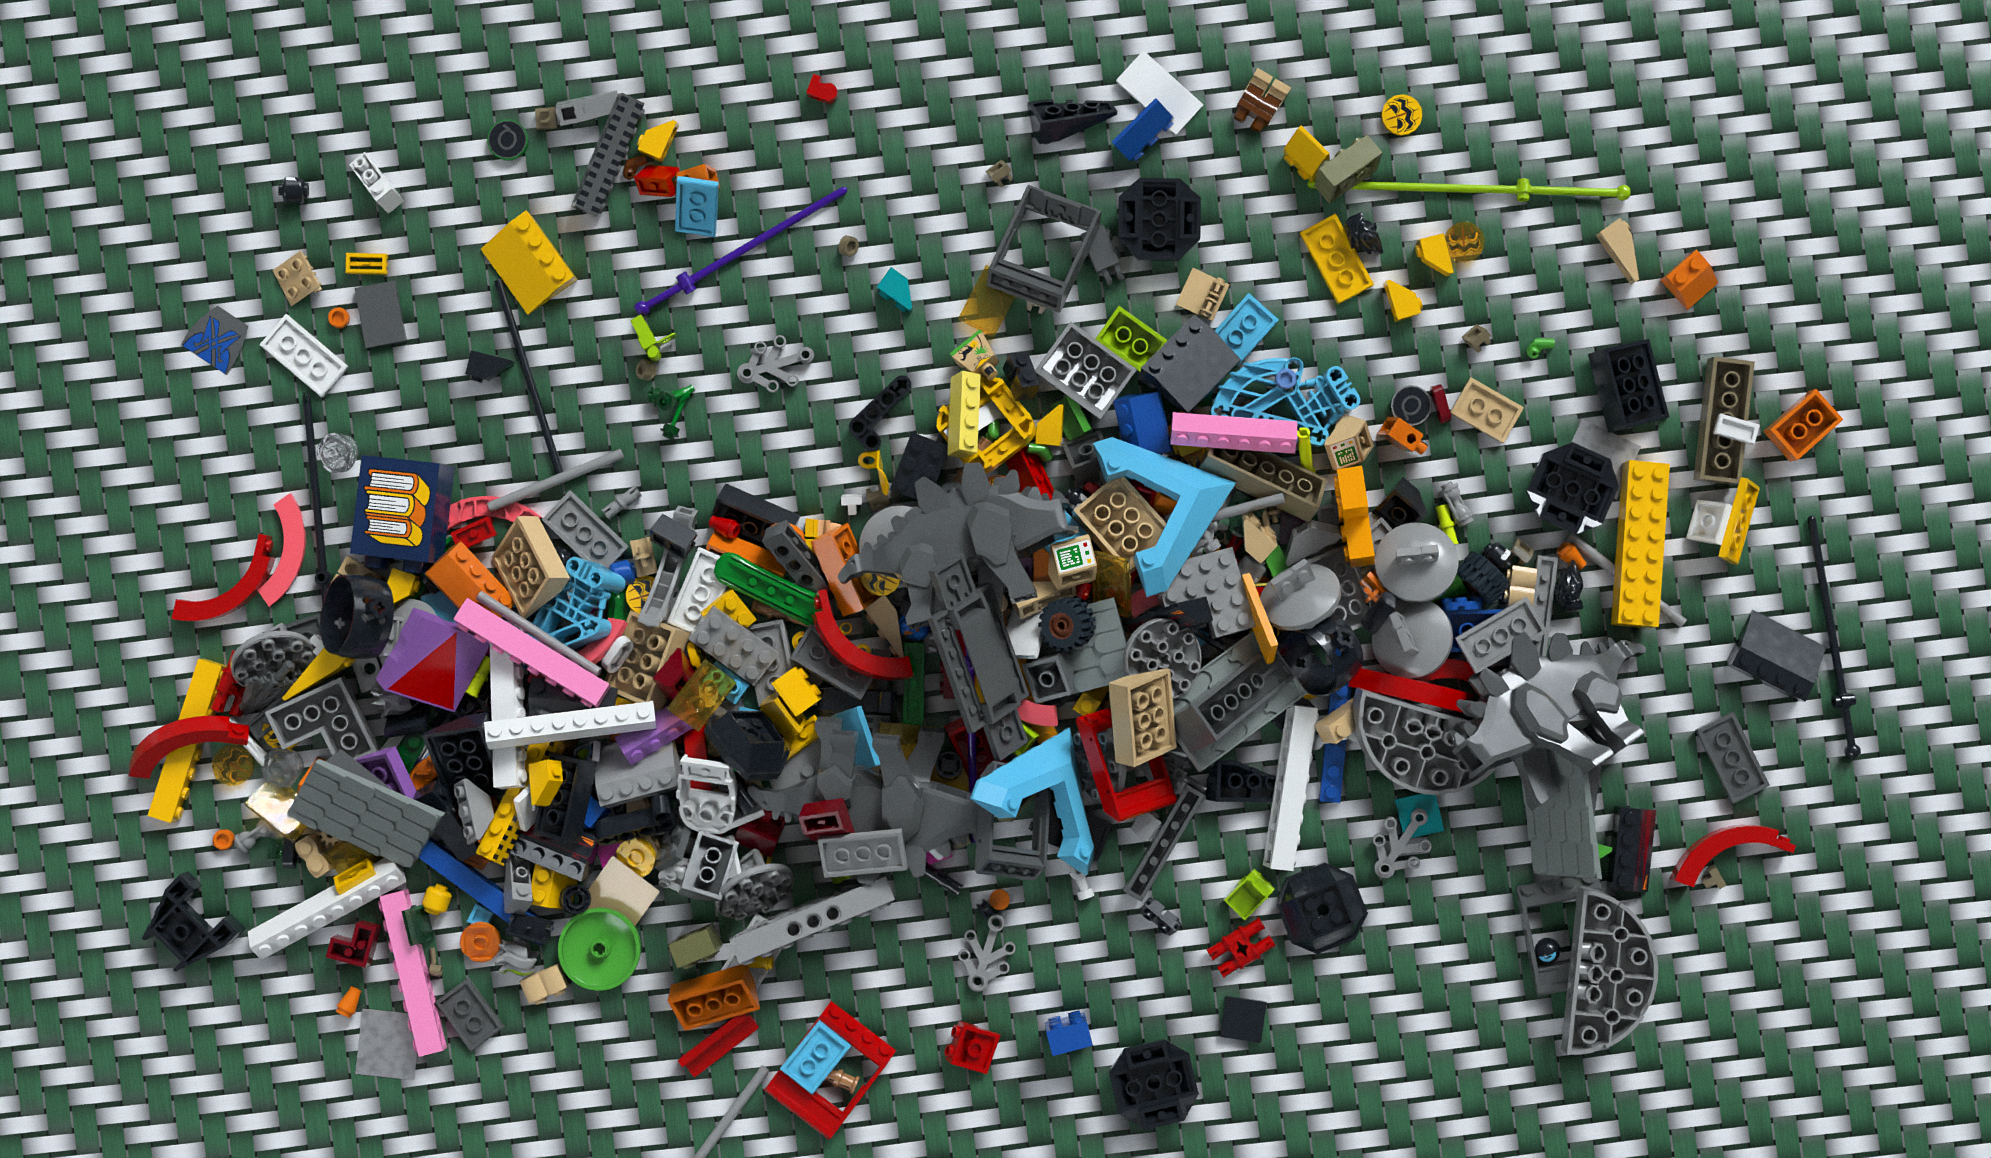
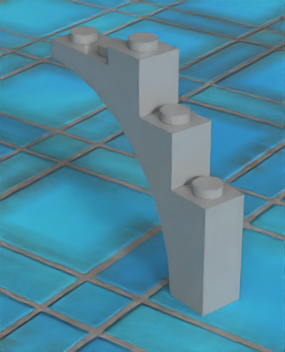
M678 505L672 519L694 531L698 511ZM664 549L649 596L638 618V622L643 623L647 627H658L662 620L667 619L670 614L674 592L680 583L685 560Z

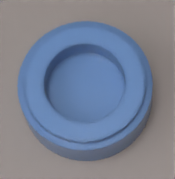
M1281 369L1275 376V383L1280 389H1290L1296 383V374L1291 369Z

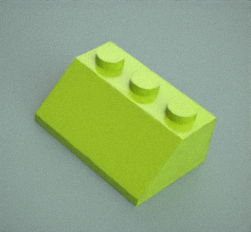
M1121 306L1117 307L1095 338L1140 372L1141 367L1168 341Z

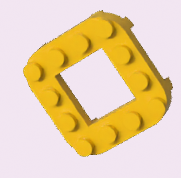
M982 376L980 377L979 408L992 400L1013 426L1011 430L982 452L977 449L976 454L966 459L960 458L964 465L966 463H981L987 474L1029 444L1035 436L1036 430L1030 413L1027 412L1019 401L1014 400L1012 392L1001 378L995 377L993 380H988L987 377L984 378ZM950 404L947 407L943 405L939 409L936 425L947 443L948 437L944 431L949 428Z

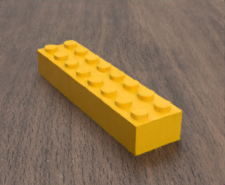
M1628 460L1622 463L1611 625L1648 629L1659 627L1670 464Z

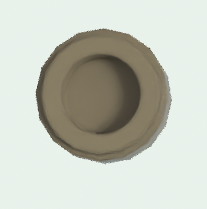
M843 236L838 246L839 253L848 257L854 256L859 248L858 240L852 236Z
M641 359L636 367L637 377L642 380H652L657 373L656 363Z

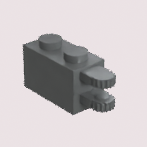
M1101 225L1089 249L1088 257L1095 273L1102 272L1109 286L1112 284V279L1108 274V269L1114 268L1119 281L1123 280L1124 277L1118 260L1121 258L1118 248H1113L1111 240H1113L1109 228L1105 229L1104 225ZM1084 232L1080 235L1082 242L1087 232Z

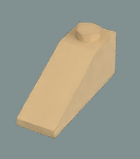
M1619 218L1596 234V237L1631 285L1639 280L1633 238L1628 223Z
M1052 581L1032 582L1038 597L1014 603L1012 606L1021 620L1042 611L1052 601L1077 596L1076 587L1072 586L1057 590Z
M1354 697L1314 724L1322 742L1337 744L1355 730L1353 718Z

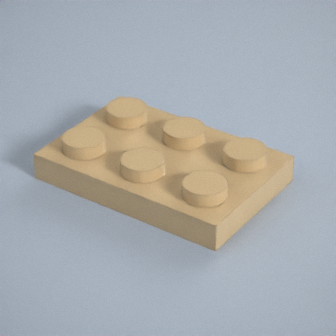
M1470 377L1450 413L1486 435L1504 443L1524 407Z

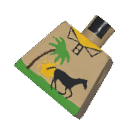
M980 329L950 353L955 363L967 372L981 374L980 377L985 375L988 380H993L998 375V371L994 367L999 363V360Z

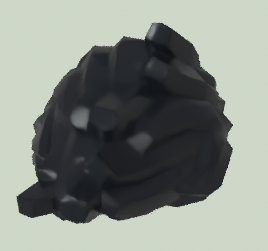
M1361 212L1350 216L1345 221V231L1351 249L1356 246L1357 249L1363 248L1367 254H1372V251L1383 254L1381 240L1378 232L1376 233L1377 226L1365 220Z
M1571 560L1567 569L1563 568L1561 570L1560 579L1554 589L1556 600L1559 606L1564 609V612H1574L1583 609V602L1579 596L1584 585L1574 560Z

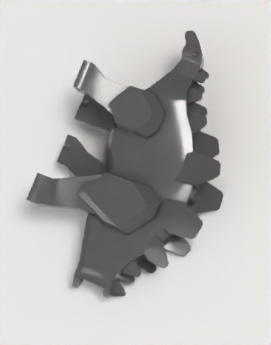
M966 463L963 468L961 484L957 481H952L944 484L941 488L927 477L917 480L915 482V489L919 507H913L906 512L905 518L898 515L894 516L891 519L894 532L888 534V539L883 534L878 535L877 543L873 548L869 542H865L861 553L854 554L849 558L838 574V579L842 584H846L852 578H858L866 573L904 581L911 601V606L905 618L907 626L910 630L928 626L929 622L927 619L942 610L929 570L955 554L963 553L970 574L978 570L979 586L984 583H991L1002 614L1005 587L1008 589L1012 604L1038 597L1036 588L1019 559L1027 557L1058 540L1075 535L1079 532L1078 526L1067 525L1065 509L1070 506V503L1061 492L1055 490L1052 500L1049 499L1047 493H1043L1041 496L1037 487L1031 488L1027 486L1021 493H1018L1020 482L1018 473L1014 469L1010 470L1005 478L996 477L993 485H990L981 463Z
M1525 632L1519 634L1512 639L1511 654L1508 655V669L1505 668L1496 674L1485 668L1477 674L1473 673L1468 678V682L1480 696L1478 702L1462 699L1456 701L1457 707L1466 716L1472 717L1471 724L1465 721L1459 723L1467 737L1464 738L1459 733H1455L1451 738L1455 747L1452 752L1458 756L1470 772L1468 775L1470 779L1481 772L1513 761L1517 766L1525 789L1527 806L1533 811L1560 792L1552 780L1547 749L1555 751L1577 765L1586 774L1644 734L1640 726L1628 720L1621 706L1623 694L1615 683L1621 664L1631 657H1639L1646 652L1645 646L1627 640L1615 643L1610 637L1606 640L1608 649L1602 642L1597 644V647H1595L1597 655H1594L1587 641L1581 644L1579 655H1574L1566 634L1555 633L1548 647V656L1539 657L1537 648L1528 634ZM1582 730V731H1583L1587 736H1589L1595 743L1591 742L1588 738H1586V737H1585L1582 733H1580L1579 731Z
M818 717L815 721V731L822 743L820 762L816 765L815 775L780 790H774L769 787L762 788L755 783H751L747 789L748 794L764 810L772 811L774 820H777L780 815L785 817L787 823H790L794 813V819L799 821L798 816L805 803L844 798L855 833L902 828L908 868H910L913 877L916 878L925 874L927 852H930L937 860H942L943 857L948 858L951 855L952 851L948 839H951L956 845L960 843L964 845L967 843L968 833H970L975 842H977L979 805L970 799L972 793L936 781H930L932 770L944 742L945 728L921 726L918 732V743L907 761L900 745V735L874 733L872 747L880 759L882 774L864 765L855 764L859 732L844 731L842 727L843 719ZM800 824V832L804 834ZM881 873L857 875V881L871 885Z

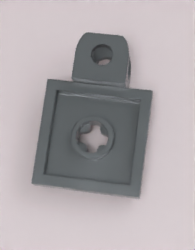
M679 807L674 809L676 828L664 833L661 842H663L661 849L656 855L657 862L655 868L660 871L669 868L683 859L691 831L693 830L682 821Z

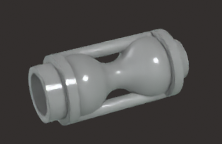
M1450 481L1441 486L1442 490L1439 491V494H1442L1443 499L1447 501L1452 511L1454 523H1457L1458 527H1462L1473 521V513H1470L1469 508L1465 506L1460 496V490L1457 487L1459 486L1458 483L1453 484Z
M273 815L264 816L258 821L256 828L251 832L244 831L234 836V845L239 851L248 852L255 845L256 839L261 836L268 837L277 833L280 825Z

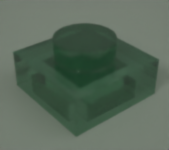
M275 836L269 838L267 859L281 858V855H283V837Z

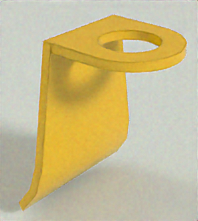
M880 450L863 452L858 457L859 465L866 469L877 468L882 492L888 495L889 483L883 472ZM870 456L875 461L872 464H866L863 462V458Z

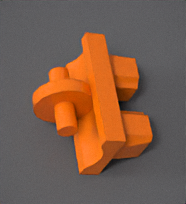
M1376 571L1369 572L1359 581V584L1364 588L1363 592L1368 596L1364 600L1366 603L1370 600L1375 603L1382 593L1386 592V589L1381 585L1377 577Z

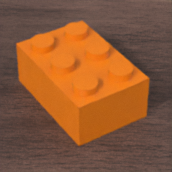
M1814 389L1803 395L1763 432L1783 455L1792 462L1800 459L1844 419L1820 392Z

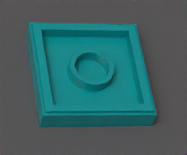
M1420 793L1394 799L1402 834L1412 821L1410 817L1411 812L1416 808L1425 810L1428 819L1424 825L1418 826L1411 838L1444 831L1436 795ZM1418 814L1416 816L1417 821H1421L1423 819V815Z

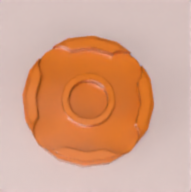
M479 921L471 923L460 936L462 952L475 962L490 961L501 948L498 945L502 942L500 933L495 926L488 922Z

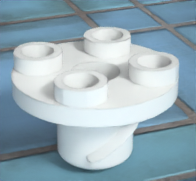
M683 857L678 863L660 871L658 875L659 885L663 888H670L679 892L689 859Z

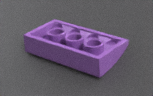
M396 746L356 759L359 764L393 791L411 799L414 798L416 789Z

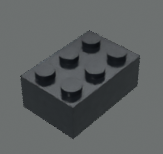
M911 432L890 490L917 500L915 482L922 477H927L937 484L948 456V445Z

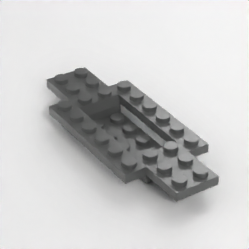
M957 553L929 570L942 610L927 620L967 733H974L983 727L994 759L1001 761L1028 742L1017 707L1021 705L1020 701L1029 696V692L991 583H984L975 589L964 554ZM954 629H960L985 700L984 703L980 704Z

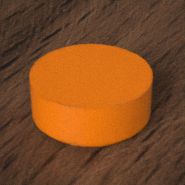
M337 307L329 312L328 321L333 327L341 329L349 324L350 315L345 309Z
M228 829L219 830L213 836V844L219 850H227L234 845V834Z
M996 889L991 893L989 901L994 909L1003 910L1009 905L1010 896L1007 891Z

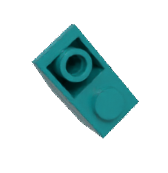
M890 267L877 285V289L880 291L878 294L887 301L892 299L896 302L895 307L905 313L907 310L911 313L913 307L908 279Z

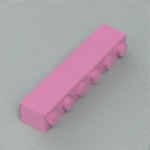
M1175 412L1172 415L1170 445L1295 454L1297 421Z

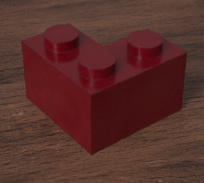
M365 920L356 922L352 938L338 934L331 937L326 958L364 968L370 966L382 925Z

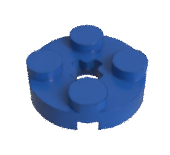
M1467 597L1455 598V602H1453V598L1441 599L1443 611L1483 609L1482 597H1470V601Z

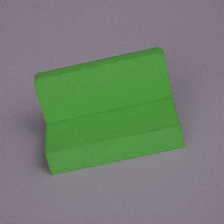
M1065 396L1064 399L1051 405L1052 409H1055L1058 405H1065L1063 431L1069 441L1091 431V427L1080 405L1069 396Z
M1279 545L1264 560L1271 579L1289 568L1286 565L1285 557Z

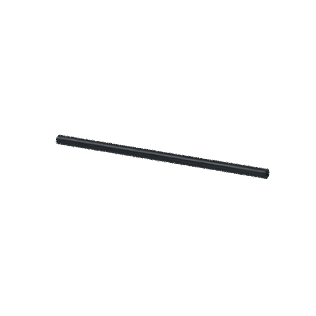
M498 279L494 281L552 465L557 475L563 472L503 281Z

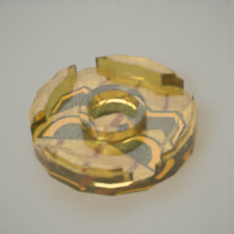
M1462 221L1455 223L1444 235L1449 256L1456 262L1466 263L1473 261L1484 249L1485 238L1483 232L1471 222Z
M230 745L223 747L213 757L212 769L214 776L222 784L228 786L240 785L251 777L254 770V759L248 750L242 746Z

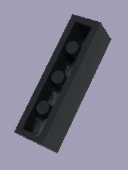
M435 780L416 790L414 800L445 813L435 831L461 862L477 854L476 851L480 843L476 841L467 845V840L463 835L462 819L459 816V805L448 795L446 788Z

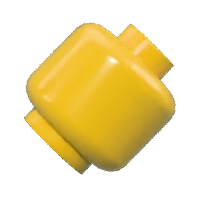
M436 883V886H430L426 889L422 900V905L425 907L424 911L439 916L440 913H445L448 910L452 894L447 891V886Z

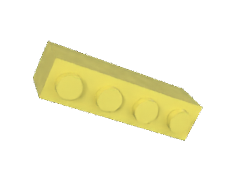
M961 371L951 377L948 456L966 459L977 453L981 374Z

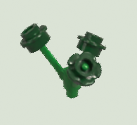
M692 385L686 388L682 387L673 392L660 391V388L654 389L653 387L651 391H648L649 403H654V407L659 405L662 410L668 411L674 408L676 402L679 404L671 425L665 423L663 429L660 428L663 432L662 436L674 440V437H679L680 429L675 427L686 403V399L695 392Z

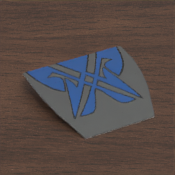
M216 306L193 325L181 345L227 375L243 346L248 325L221 307Z

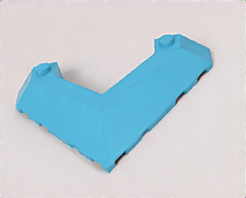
M1113 437L1095 442L1092 445L1106 482L1126 476L1177 501L1156 546L1136 552L1133 557L1146 597L1165 592L1236 482Z
M1069 727L1060 734L1045 740L1041 745L1035 746L1014 758L1010 763L995 769L991 774L978 779L970 799L999 819L1014 818L1018 813L1023 798L1050 787L1056 799L1054 806L1057 817L1061 818L1064 828L1061 830L1063 841L1057 857L1082 874L1088 875L1094 858V845L1088 826L1071 729Z

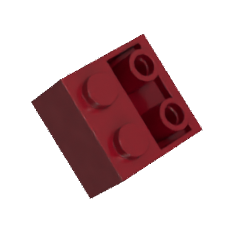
M678 647L656 673L653 680L670 703L684 710H687L699 695L695 669L682 649Z
M844 798L805 803L798 816L804 835L814 841H818L819 836L855 833Z
M764 810V816L738 827L735 841L752 850L754 848L758 849L761 854L772 857L787 822L785 817L780 815L777 820H774L772 811Z

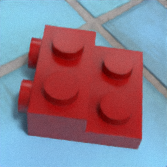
M959 1021L958 1025H954L952 1028L951 1036L953 1039L951 1045L948 1044L945 1048V1060L950 1064L987 1074L1001 1035L979 1028L976 1025Z

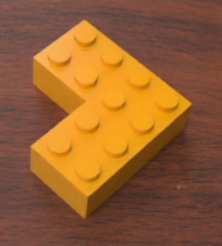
M1362 466L1337 469V476L1333 477L1339 523H1344V526H1340L1342 543H1347L1346 546H1343L1345 563L1350 562V568L1374 565L1375 554Z

